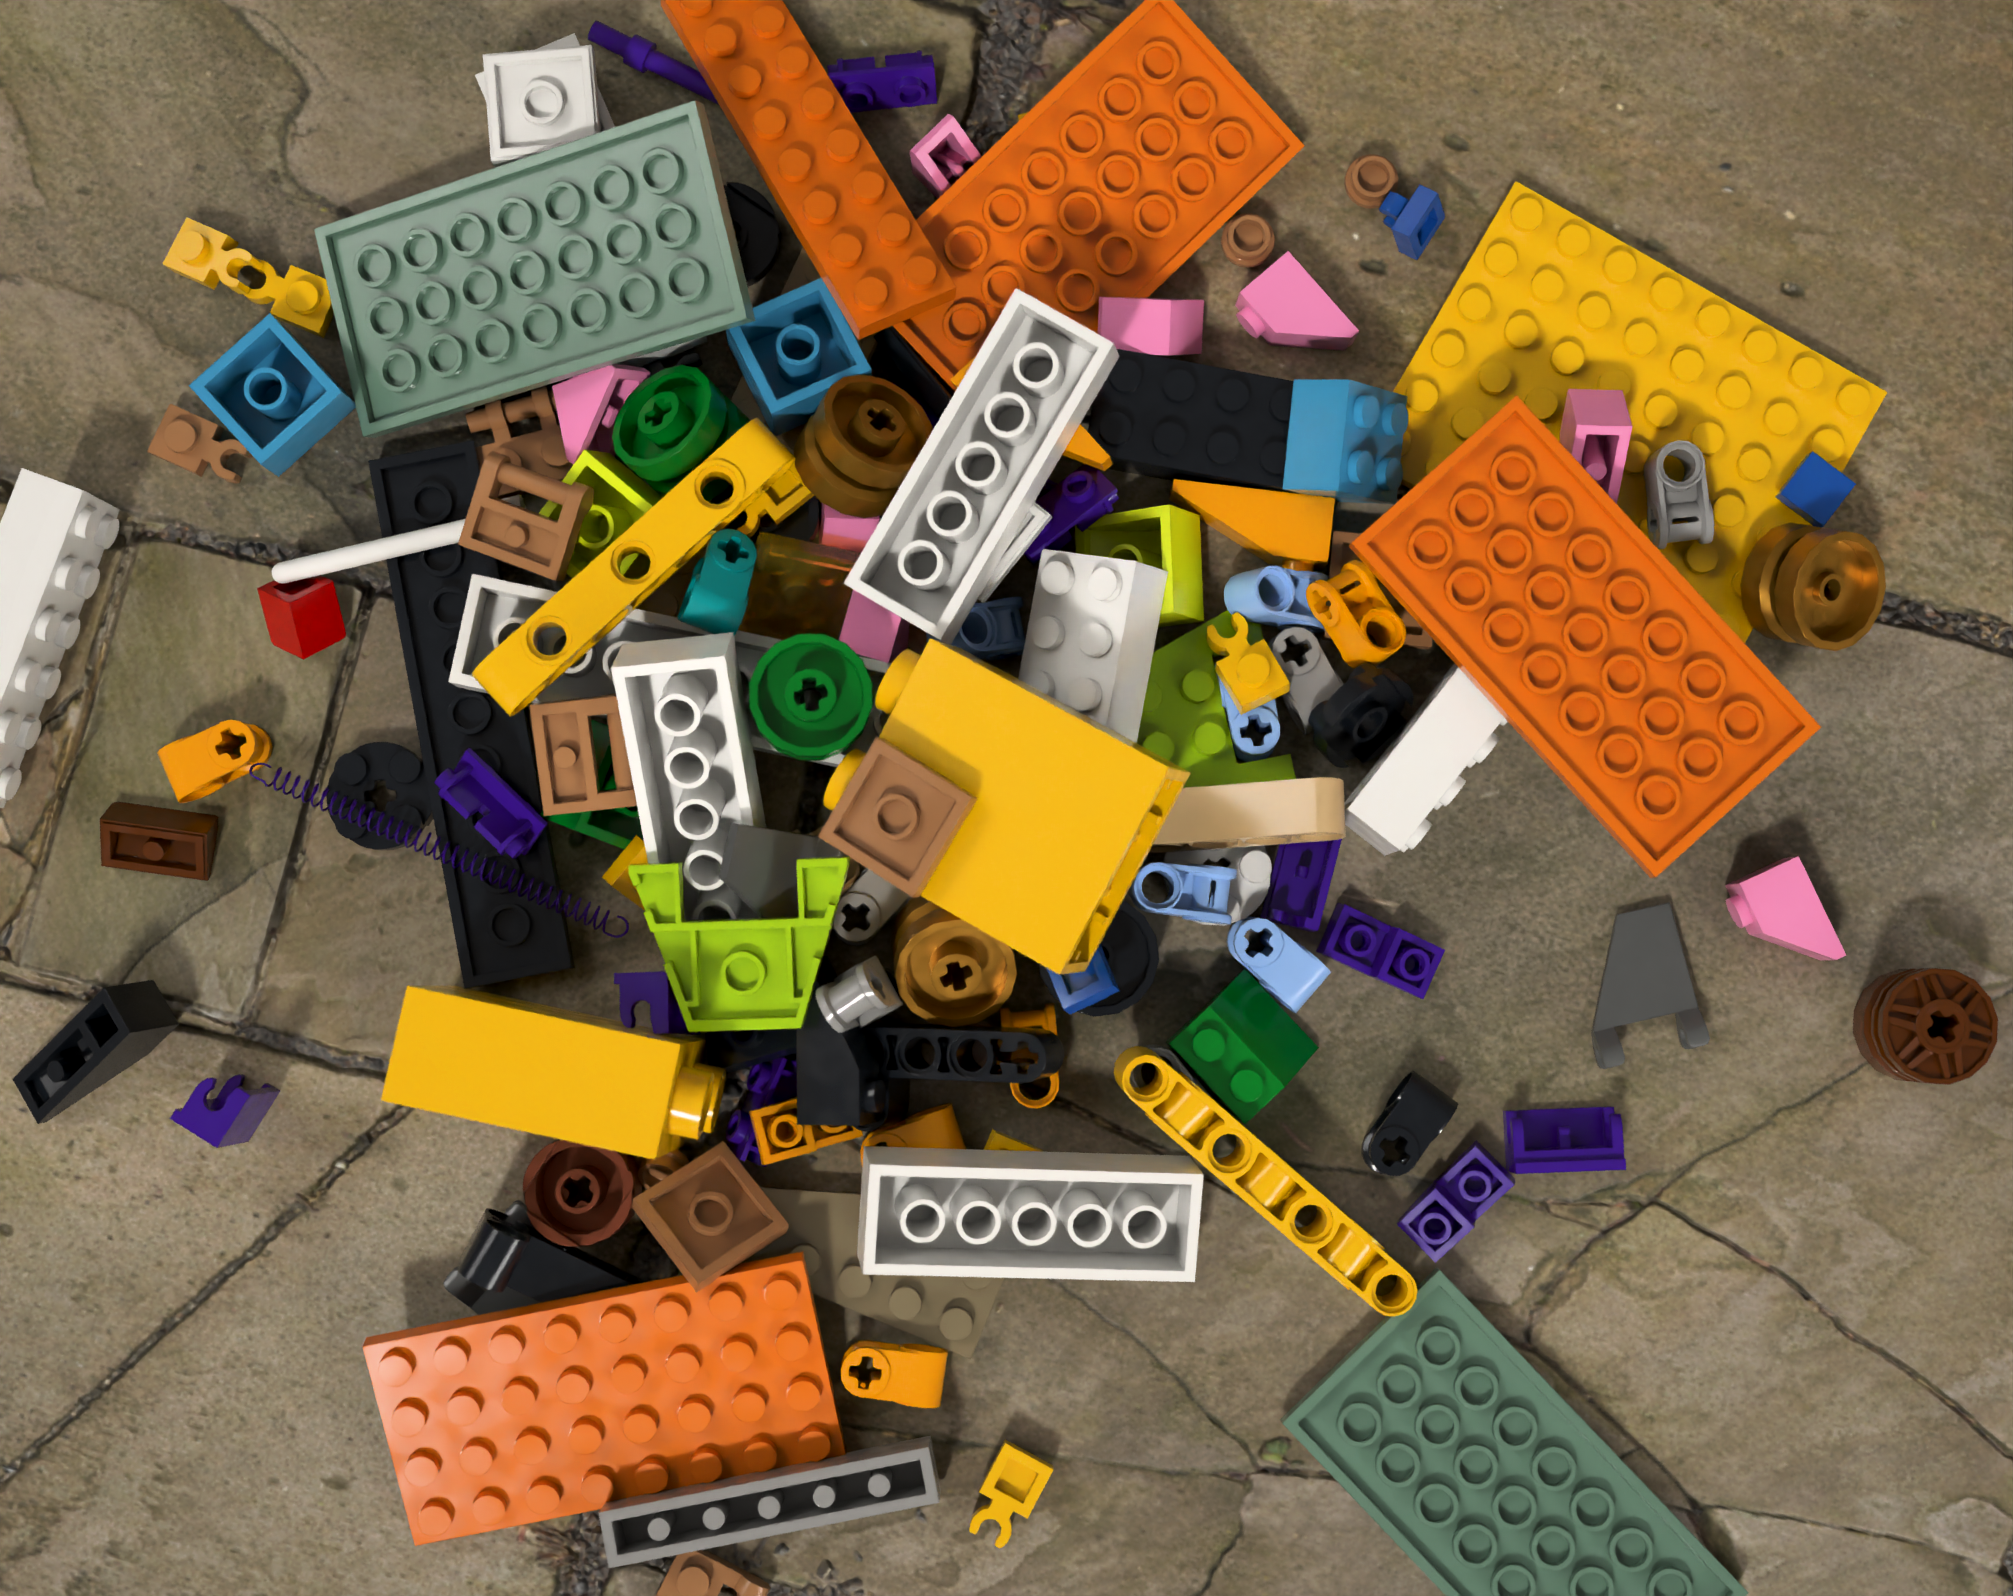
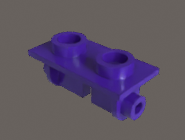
M917 50L915 53L886 55V67L875 68L874 57L847 60L839 58L837 59V64L827 65V74L851 113L937 104L933 55H922L921 50Z
M1083 464L1035 501L1053 518L1025 551L1024 556L1032 565H1035L1040 561L1043 549L1058 551L1073 539L1068 530L1074 525L1083 532L1103 515L1111 513L1114 510L1112 504L1119 499L1116 494L1118 492L1117 488L1097 468Z
M471 748L465 751L454 770L447 768L434 782L440 788L438 795L445 799L465 819H468L477 811L484 816L476 823L474 828L497 849L501 856L506 853L512 859L517 858L521 853L525 856L548 824L528 802L522 799Z
M781 1057L752 1066L747 1079V1089L749 1092L742 1109L736 1110L731 1116L725 1134L728 1141L726 1145L739 1160L745 1162V1159L757 1165L767 1167V1165H762L749 1111L797 1097V1061L791 1058L787 1060Z

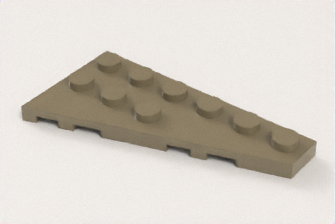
M760 1187L789 1225L786 1234L742 1263L803 1251L813 1294L968 1359L972 1358L1004 1278L865 1275L862 1273L857 1256L861 1193Z

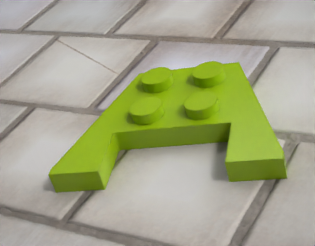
M1228 610L1153 652L1137 744L1191 772L1183 788L1296 779L1291 754L1238 764L1236 761L1213 662V657L1221 655L1214 653L1210 649L1206 639L1207 626L1211 624L1214 625L1217 633L1223 638H1231L1237 634L1231 625L1232 615ZM1247 621L1248 643L1252 645L1263 640L1261 625Z
M849 856L798 858L796 862L799 917L687 921L685 920L682 862L628 865L633 886H636L645 910L644 916L650 932H653L665 962L663 966L689 1032L797 1029L804 1025L850 866Z

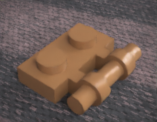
M548 386L531 390L532 395L505 403H503L502 399L485 404L483 409L466 413V420L472 434L488 429L493 431L495 442L477 447L480 468H482L487 455L492 451L510 457L511 463L558 481H562L574 465L566 458L561 428L556 413L557 408L553 390H549ZM538 416L542 430L513 437L510 423ZM503 484L500 488L498 499L522 495L527 492Z

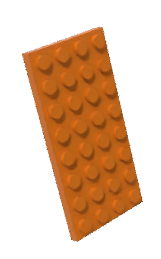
M1144 0L916 219L956 285L955 299L897 323L893 327L921 356V359L929 369L937 374V378L953 395L957 389L950 379L978 354L1016 288L1098 334L1099 297L1148 298L1305 145L1174 0Z
M1517 395L1349 545V548L1650 878H1655L1821 728L1815 719Z
M803 1251L741 1263L719 1276L714 1282L699 1292L694 1290L684 1275L369 1336L366 1337L362 1346L415 1546L600 1510L609 1501L644 1494H654L664 1490L699 1483H710L719 1479L755 1472H765L770 1469L810 1461L816 1462L825 1458L845 1455L847 1452Z

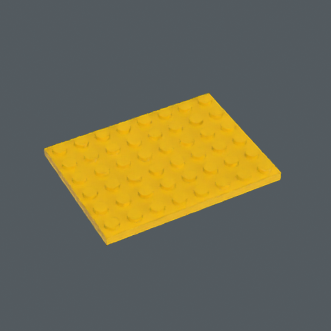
M1515 181L1393 390L1395 393L1407 396L1408 426L1403 434L1401 452L1403 477L1401 484L1412 489L1516 395L1560 442V430L1568 389L1623 390L1632 423V431L1617 505L1649 539L1647 528L1648 506L1643 476L1644 465L1648 457L1666 444L1677 440L1689 441L1700 449L1705 459L1708 495L1714 514L1713 540L1710 544H1699L1697 540L1667 543L1665 549L1658 550L1745 643L1753 627L1742 608L1740 584L1745 562L1759 539L1774 527L1790 522L1812 526V524L1775 496L1806 455L1812 451L1842 473L1888 392ZM1666 456L1663 463L1665 474L1670 479L1681 482L1684 477L1683 464L1674 456ZM1679 521V522H1672V523H1673V524L1688 523V521Z

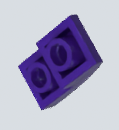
M1337 903L1316 952L1403 992L1424 999L1445 950L1400 928L1385 924L1346 904Z
M1476 1140L1420 1195L1399 1218L1397 1225L1436 1263L1475 1227V1221L1515 1185V1178Z

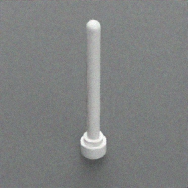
M521 495L501 499L526 509ZM465 519L279 562L272 568V577L276 582L285 584L459 542Z

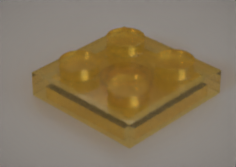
M760 531L755 543L757 559L747 593L749 594L748 604L738 631L780 640L797 634H824L837 639L853 591L852 588L843 583L861 553Z

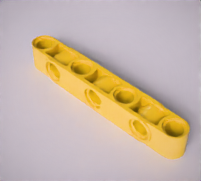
M758 417L746 423L484 658L474 669L472 676L510 717L519 713L705 547L716 532L726 528L739 514L772 486L793 465L796 458ZM717 479L727 481L734 489L728 501L716 505L709 503L703 498L702 492L707 483ZM634 553L643 554L650 559L651 563L649 571L645 576L632 580L621 575L620 566L625 557ZM555 627L565 631L566 644L559 653L545 655L539 652L537 641L544 630Z
M1134 1046L1127 1048L1119 1055L1114 1065V1076L1117 1084L1135 1104L1145 1111V1115L1190 1155L1348 1290L1352 1289L1376 1311L1385 1316L1395 1317L1404 1314L1412 1308L1417 1297V1286L1410 1273L1384 1251L1385 1248L1197 1084L1184 1073H1178L1158 1054L1147 1047ZM1145 1062L1154 1064L1155 1076L1151 1083L1141 1088L1131 1086L1129 1080L1133 1068ZM1234 1134L1237 1141L1233 1152L1223 1158L1214 1157L1212 1151L1215 1141L1222 1135ZM1316 1205L1317 1214L1314 1221L1308 1226L1296 1227L1294 1222L1298 1210L1303 1206ZM1396 1275L1397 1280L1394 1289L1386 1295H1376L1378 1282L1385 1276Z

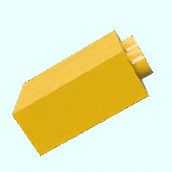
M930 638L921 655L910 649H905L889 666L876 694V708L890 715L879 738H884L978 798L920 896L1059 975L1086 971L1191 772L962 648ZM856 748L850 751L840 762L825 791L823 803L826 808L831 811L834 810L867 753Z
M407 986L381 1101L656 1160L684 1146L685 1137L699 1140L702 1132L712 1134L722 1102L726 1069L702 1064L706 1039L681 1034H654L653 1028L636 1024L634 1028H626L622 1021L478 990L464 989V987Z

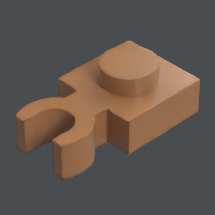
M169 404L147 450L150 454L202 477L209 463L212 470L219 477L227 482L236 484L240 483L242 477L227 469V459L236 453L252 458L251 453L240 441L228 439L219 442L224 431L221 426L173 404Z

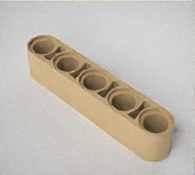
M1317 777L1183 788L1148 854L1342 839L1346 837L1344 780Z

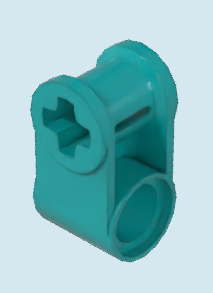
M723 529L712 536L707 545L705 556L699 559L693 569L690 584L679 610L678 621L712 634L733 632L735 636L746 611L749 594L747 593L757 559L755 545L747 535L737 530Z

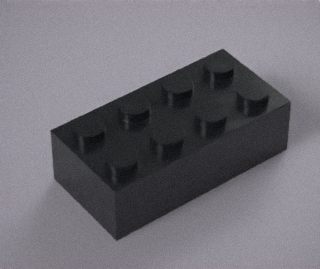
M1117 349L1120 357L1093 401L1088 426V433L1112 460L1113 465L1108 469L1171 481L1178 479L1297 493L1282 489L1294 381Z

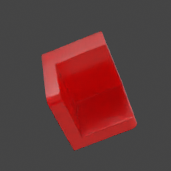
M319 575L285 584L273 580L257 588L270 639L274 646L304 660L345 638L344 622L332 580Z

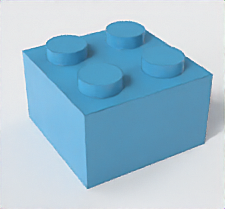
M822 278L753 307L755 321L726 330L728 347L771 432L775 436H779L807 423L810 417L815 414L820 401L829 387L843 377L862 374L872 376L869 363Z
M271 313L189 385L263 467L278 477L356 408L353 399L298 339Z
M1294 379L1282 489L1307 495L1335 498V501L1395 504L1397 491L1403 477L1401 452L1403 434L1408 426L1407 396L1353 380Z

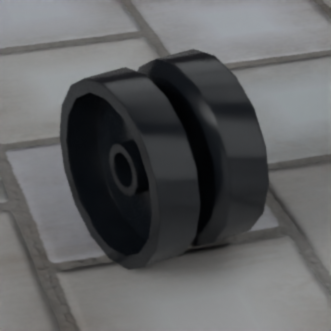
M1122 901L1100 943L1108 952L1106 958L1120 991L1077 1011L1079 1013L1093 1017L1118 1014L1139 1002L1153 984L1159 963L1156 935L1145 916L1126 901ZM1038 963L1039 975L1050 995L1060 1002L1047 968Z

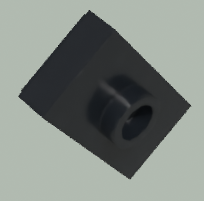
M893 326L879 331L874 338L899 368L898 377L901 383L913 395L921 396L940 419L953 397V393L937 378V374L929 369L921 359V356Z
M796 1029L705 1031L708 1065L726 1069V1074L796 1053Z

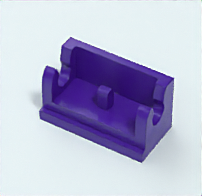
M1342 839L1279 844L1270 876V887L1264 899L1260 918L1309 932L1318 931Z
M666 971L614 973V984L619 985L620 1018L626 1028L635 1027V1006L641 1001H647L650 1004V1020L654 1034L701 1035V1032L688 1031Z
M238 1074L225 1083L216 1098L207 1099L208 1093L214 1089L216 1084V1078H207L196 1086L183 1108L175 1109L170 1119L216 1148L249 1142L280 1090L269 1083H265L260 1089L245 1090L240 1087L243 1085L245 1076L244 1074Z
M1614 1107L1503 1111L1506 1170L1509 1172L1530 1174L1626 1170L1622 1119L1620 1114H1615Z

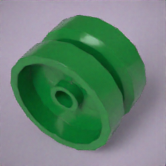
M678 365L662 369L647 378L627 397L616 417L612 439L615 453L639 477L645 479L661 497H664L751 420L698 368ZM720 479L712 480L704 487L702 496L706 501H710L722 494L731 484Z
M797 634L775 643L758 660L749 682V708L761 736L778 752L799 761H824L845 752L863 734L872 710V681L863 660L846 643L824 634ZM809 689L818 691L822 696V699L819 700V707L814 710L806 709L805 703L801 704L800 702L803 692Z

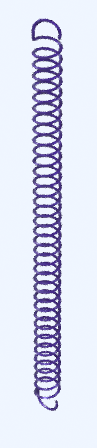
M256 763L249 769L251 776L262 781L266 787L273 785L275 791L283 788L284 795L292 792L293 798L301 797L303 803L311 800L312 807L320 805L323 812L329 809L331 815L339 812L340 819L343 820L348 817L351 824L358 820L360 828L367 825L368 831L371 832L376 829L378 836L386 832L387 840L395 837L397 844L405 840L406 848L414 845L415 852L423 849L425 856L433 852L434 860L442 857L443 864H448L452 860V867L454 869L461 865L463 873L469 869L473 877L480 873L481 880L484 881L489 877L491 885L499 880L500 889L508 885L509 893L514 892L518 888V896L522 897L527 893L528 901H532L537 896V905H541L546 901V908L551 909L556 904V913L562 912L565 908V916L568 918L574 913L576 922L584 916V925L587 926L593 921L594 930H597L603 924V933L608 936L620 938L626 935L629 930L628 921L624 917L617 915V918L625 921L626 931L621 935H612L605 931L610 910H607L600 924L595 927L600 906H598L589 922L586 923L591 901L577 919V912L582 898H579L571 913L567 915L572 893L558 911V904L563 889L560 890L552 905L548 907L553 885L550 887L545 898L539 903V896L544 881L541 882L538 890L530 899V890L535 880L534 877L531 879L526 890L520 894L525 873L522 874L515 888L511 890V883L516 869H513L508 881L501 886L506 865L503 866L497 879L492 882V875L497 861H494L489 873L482 878L483 869L488 857L484 858L479 870L473 874L478 852L468 868L464 870V862L469 848L466 849L461 861L454 866L455 856L460 847L459 844L456 846L450 859L445 862V854L450 840L447 841L442 853L435 858L436 848L441 840V836L437 838L432 850L426 854V847L431 837V832L428 833L421 848L417 850V841L422 828L418 830L416 838L408 846L407 839L413 824L409 825L403 839L398 841V833L403 825V820L400 821L396 832L391 837H388L389 828L394 820V816H391L385 830L379 833V826L385 812L381 813L377 824L370 829V820L375 813V808H372L367 821L360 825L361 815L366 808V804L362 805L356 819L351 821V813L357 803L356 799L352 802L349 812L342 817L341 812L347 800V795L343 797L339 809L332 813V805L337 798L338 791L334 793L328 807L323 809V800L329 791L328 787L325 788L321 800L314 805L313 799L319 788V783L315 785L310 798L305 801L304 792L309 786L310 779L306 780L302 792L295 797L294 792L300 781V775L296 777L293 788L286 793L285 785L291 776V771L286 774L282 786L277 789L276 780L281 774L282 767L278 768L274 780L269 785L266 784L265 780L256 777L252 773V769L257 765H265L271 768L270 765Z

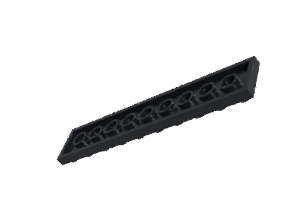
M474 440L368 461L382 538L466 519L481 471L477 451L478 444ZM458 543L387 559L386 562L437 838L441 836L438 844L440 854L442 853L447 841L450 840L445 854V862H447L459 844L460 847L454 860V866H456L463 858L466 849L469 848L464 862V870L468 868L478 852L473 874L479 870L484 858L488 857L483 869L482 878L489 873L494 861H497L492 875V882L497 879L503 866L506 865L501 886L508 881L513 869H516L511 883V890L515 888L522 874L525 873L520 894L526 890L531 879L534 877L535 880L530 890V899L538 890L541 882L544 881L539 896V903L545 898L550 887L553 885L548 907H550L560 892V884L549 825H546L525 856L522 853L515 859H512L507 853L501 856L497 849L474 828L476 823L484 816L477 811L468 819H465L445 799L438 795L440 788L434 783L438 776L447 768L454 770L465 751L471 748L522 799L528 802L539 815L543 808L537 760L527 706L519 713L510 717L489 694L459 688L448 682L472 574L503 580L500 561L458 545ZM441 857L464 989L575 968L564 910L556 913V904L551 909H547L546 901L541 905H537V896L532 901H528L527 893L519 897L518 888L514 892L509 893L508 885L500 889L499 880L491 885L489 877L482 881L480 873L474 877L471 875L470 869L463 873L461 865L454 869L452 867V860L448 864H443ZM562 895L559 900L558 911L563 907Z

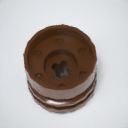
M1936 968L1898 969L1880 975L1863 990L1854 1009L1853 1035L1860 1054L1876 1071L1894 1080L1946 1085L1972 1077L1988 1062L1997 1043L1998 1017L1990 996L1974 979L1956 970ZM1931 1016L1938 1017L1940 1021L1934 1027L1936 1036H1930L1927 1032V1029L1933 1025Z

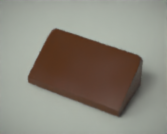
M114 802L100 818L101 866L208 881L211 876L216 845L218 816Z

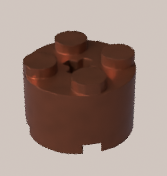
M562 1139L555 1140L546 1145L531 1160L523 1179L526 1212L532 1225L545 1238L563 1246H588L599 1243L617 1233L635 1214L632 1208L633 1198L642 1193V1185L637 1175L638 1168L635 1164L634 1156ZM587 1177L591 1181L589 1189L594 1193V1196H588L580 1201L575 1197L578 1187L572 1182L573 1180L578 1181Z

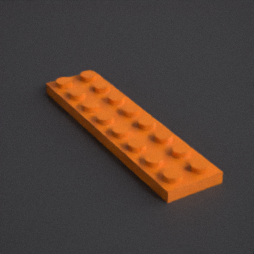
M661 0V7L857 339H863L955 299L956 285L783 0Z

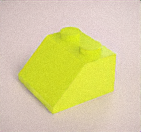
M1168 504L1106 514L1083 532L1075 525L1076 553L1138 561L1168 571L1158 627L1204 621L1200 515Z

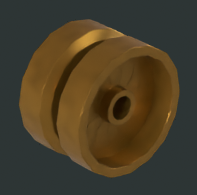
M869 375L845 376L829 387L820 401L815 414L810 417L802 429L793 448L794 457L796 458L795 468L804 485L822 503L834 510L859 518L883 516L932 433L933 426L923 408L900 387L885 379Z
M1791 522L1772 528L1756 542L1745 562L1740 584L1742 608L1751 626L1764 637L1838 651L1855 645L1870 631L1878 617L1886 590L1884 563L1876 546L1862 534Z
M922 896L909 900L896 917L891 939L898 992L911 1012L930 1023L950 1027L978 1023L996 1013L1012 994L1017 976L1013 948Z

